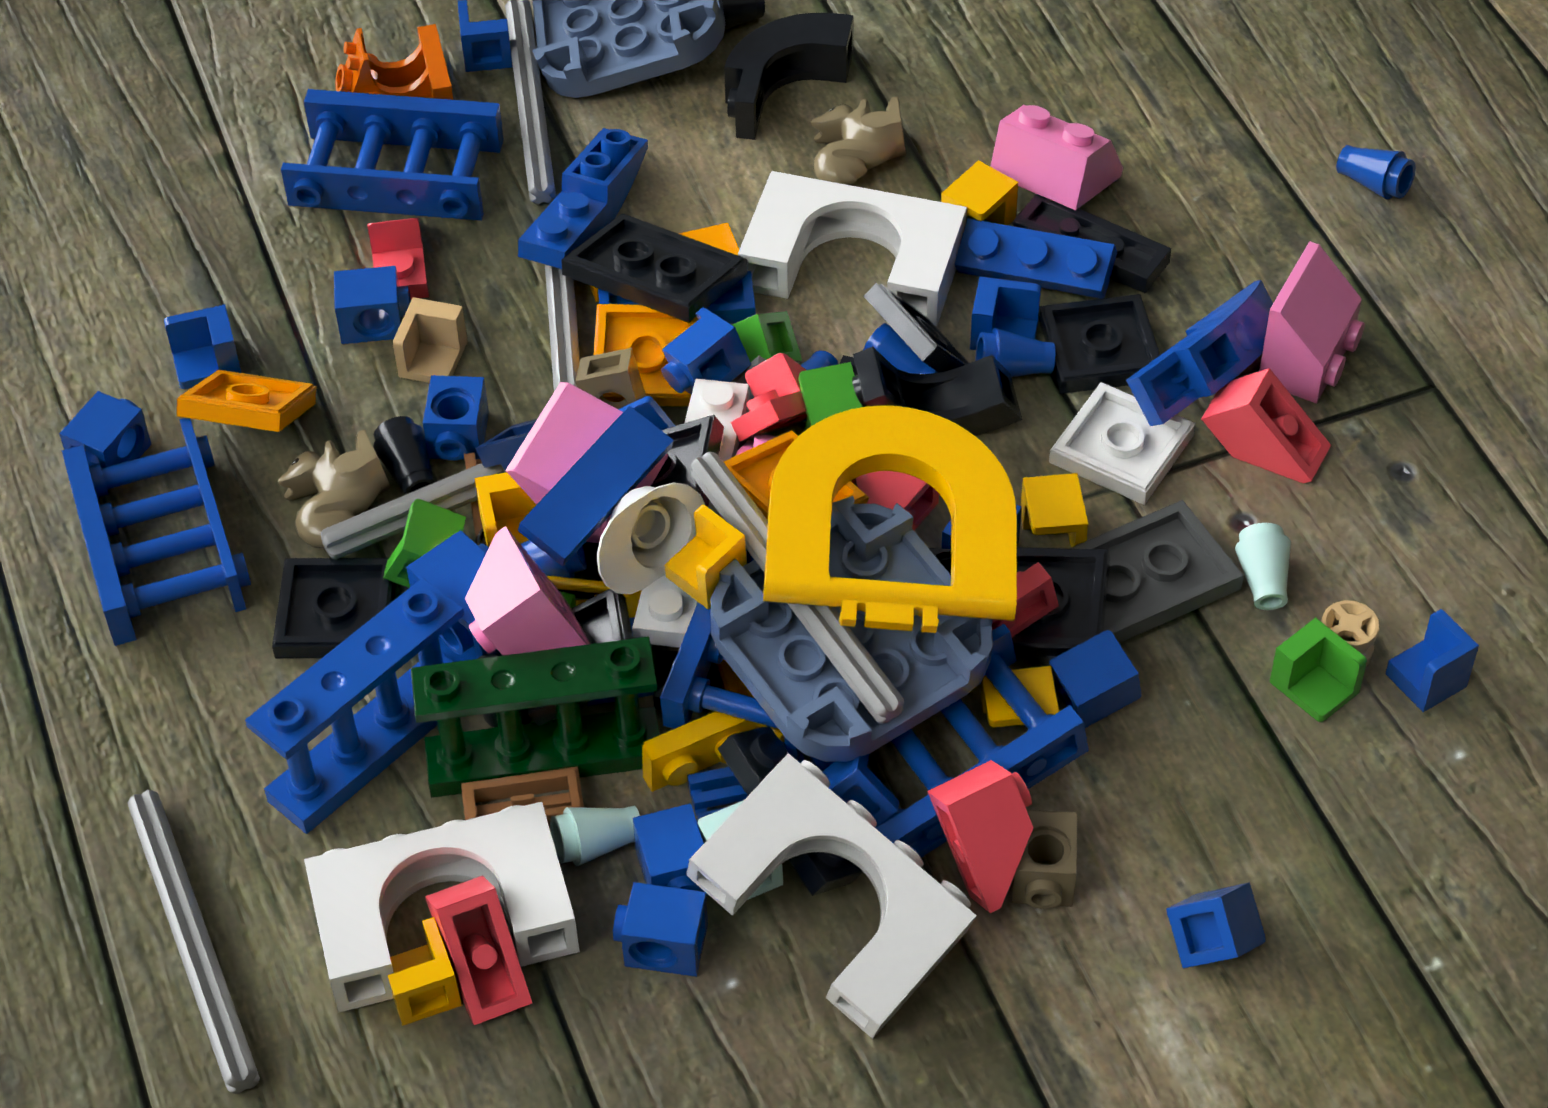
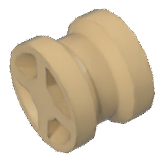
M1343 600L1333 603L1326 608L1321 622L1363 654L1367 659V666L1373 656L1374 642L1379 632V619L1372 609L1357 601Z

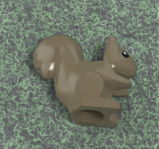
M898 96L890 99L886 111L871 112L868 100L863 99L854 111L850 106L840 104L831 108L822 116L811 120V125L820 130L815 135L814 141L816 143H829L818 151L813 161V171L819 180L851 185L858 178L864 176L867 170L881 165L887 160L906 155L904 128Z
M365 429L358 432L354 451L341 455L331 440L326 441L325 451L321 457L315 452L304 451L293 460L287 472L278 479L280 486L288 487L284 495L287 500L317 494L302 505L297 512L295 521L298 536L314 548H324L321 540L323 529L361 514L373 504L380 493L391 488Z

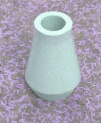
M1258 523L1244 528L1239 533V542L1235 546L1236 554L1253 594L1254 605L1261 610L1278 609L1288 603L1287 582L1291 540L1284 535L1283 528L1274 523Z
M636 806L625 808L566 807L563 814L552 816L550 829L559 862L573 861L576 866H580L624 845L635 842L632 818L640 816Z

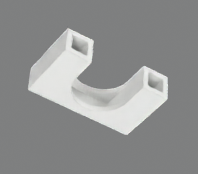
M771 171L739 249L738 256L747 259V271H751L754 293L788 299L804 258L818 245L830 240L848 237L876 242L888 249L896 258L887 282V288L927 316L937 327L956 272L954 263L966 226L967 207Z
M787 753L689 859L686 876L733 916L779 865L792 857L804 853L825 852L841 856L858 866L867 875L876 890L880 904V924L874 937L831 984L826 999L873 1039L963 937L977 915L969 909L971 903L959 888L948 881L937 882L922 869L924 863L921 857L910 846L900 840L892 843L875 828L877 825L875 818L866 808L853 800H849L847 803L829 789V779L817 766L807 760L799 763Z
M542 802L525 806H510L500 812L468 820H452L439 827L410 834H394L381 841L348 849H332L323 855L304 859L328 975L338 1013L393 999L387 976L394 973L387 945L389 922L398 906L407 897L435 883L449 881L466 882L483 875L495 887L500 904L506 913L521 967L580 952L574 913Z

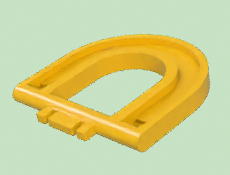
M867 406L846 410L817 422L800 434L789 445L775 469L768 508L763 601L841 607L839 616L840 626L855 627L857 611L865 612L864 628L912 631L914 615L921 616V632L928 633L937 632L938 615L1014 621L1017 605V518L1015 496L1007 473L992 451L976 436L958 424L927 411L901 406ZM878 471L905 473L926 482L934 488L945 501L951 516V586L830 577L832 502L839 490L848 482L861 475Z

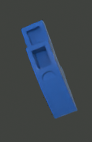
M603 128L562 173V191L518 239V257L562 269L561 260L615 219L638 174L648 149V140L632 136L621 129Z
M1262 280L1254 281L1185 331L1187 336L1126 379L1150 426L1164 424L1198 398L1215 394L1262 354L1269 312L1273 305Z

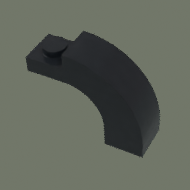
M805 13L784 17L755 29L734 47L724 66L725 103L728 104L727 114L728 117L735 118L736 138L755 140L763 106L767 98L778 88L802 80L847 82L853 55L854 15Z
M873 346L853 354L858 375L853 376L852 383L855 394L863 407L880 405L901 406L927 411L958 424L974 436L985 434L1022 420L1011 374L993 355L944 372L914 374L894 367Z

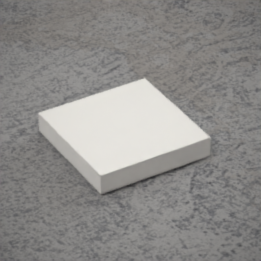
M1100 382L1050 449L1049 463L1071 473H1077L1080 477L1145 505L1194 436L1196 423L1175 415L1164 424L1150 426L1134 396Z

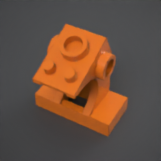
M436 24L417 27L419 46L409 57L397 62H382L375 55L367 53L362 28H357L353 42L345 41L343 51L344 54H348L346 64H340L337 69L336 91L454 100L452 85Z

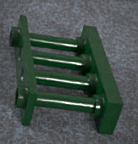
M649 636L411 668L416 723L437 720L439 735L424 737L431 798L462 794L461 783L578 767L579 778L642 770V745H644L645 741L659 736L655 706L639 708L638 700L639 693L657 691ZM615 698L616 712L581 716L579 701ZM549 705L556 706V720H551L539 727L535 722L522 724L520 709ZM496 713L498 727L463 732L461 717Z

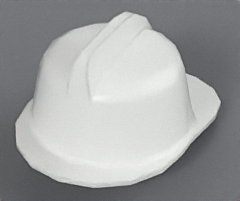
M674 482L658 487L643 486L626 493L612 510L609 523L599 542L597 551L598 572L604 584L615 593L633 594L645 589L665 575L664 565L696 536L694 512L701 505H705L701 494L689 485Z

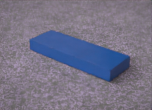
M629 405L519 523L518 531L563 567L612 514V510L620 499L630 490L635 489L670 451L674 440Z

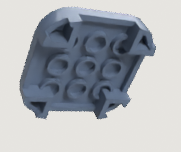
M532 0L537 48L532 49L549 88L561 96L572 98L592 96L684 69L706 58L717 48L724 37L725 18L722 0Z
M853 496L832 503L829 554L830 577L951 586L950 573L912 529L914 516L898 503H896L893 510L878 504H854ZM735 558L719 572V582L711 596V636L720 654L784 737L803 754L825 762H849L858 756L870 754L966 696L983 681L991 662L993 619L938 615L937 632L928 633L921 632V616L914 615L912 631L864 628L865 612L857 611L855 627L849 626V628L904 698V710L902 713L889 722L881 724L876 722L790 606L787 603L763 601L764 572L755 560L742 567ZM834 607L840 614L841 607Z

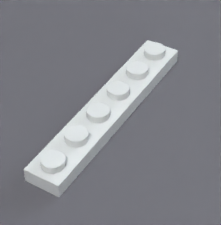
M695 379L684 423L715 415L724 426L719 457L722 461L736 456L739 439L731 421L746 414V403L749 401V384ZM710 501L708 508L719 515L720 513ZM666 574L641 591L632 627L633 638L649 636L650 644L680 648L698 602L666 578Z

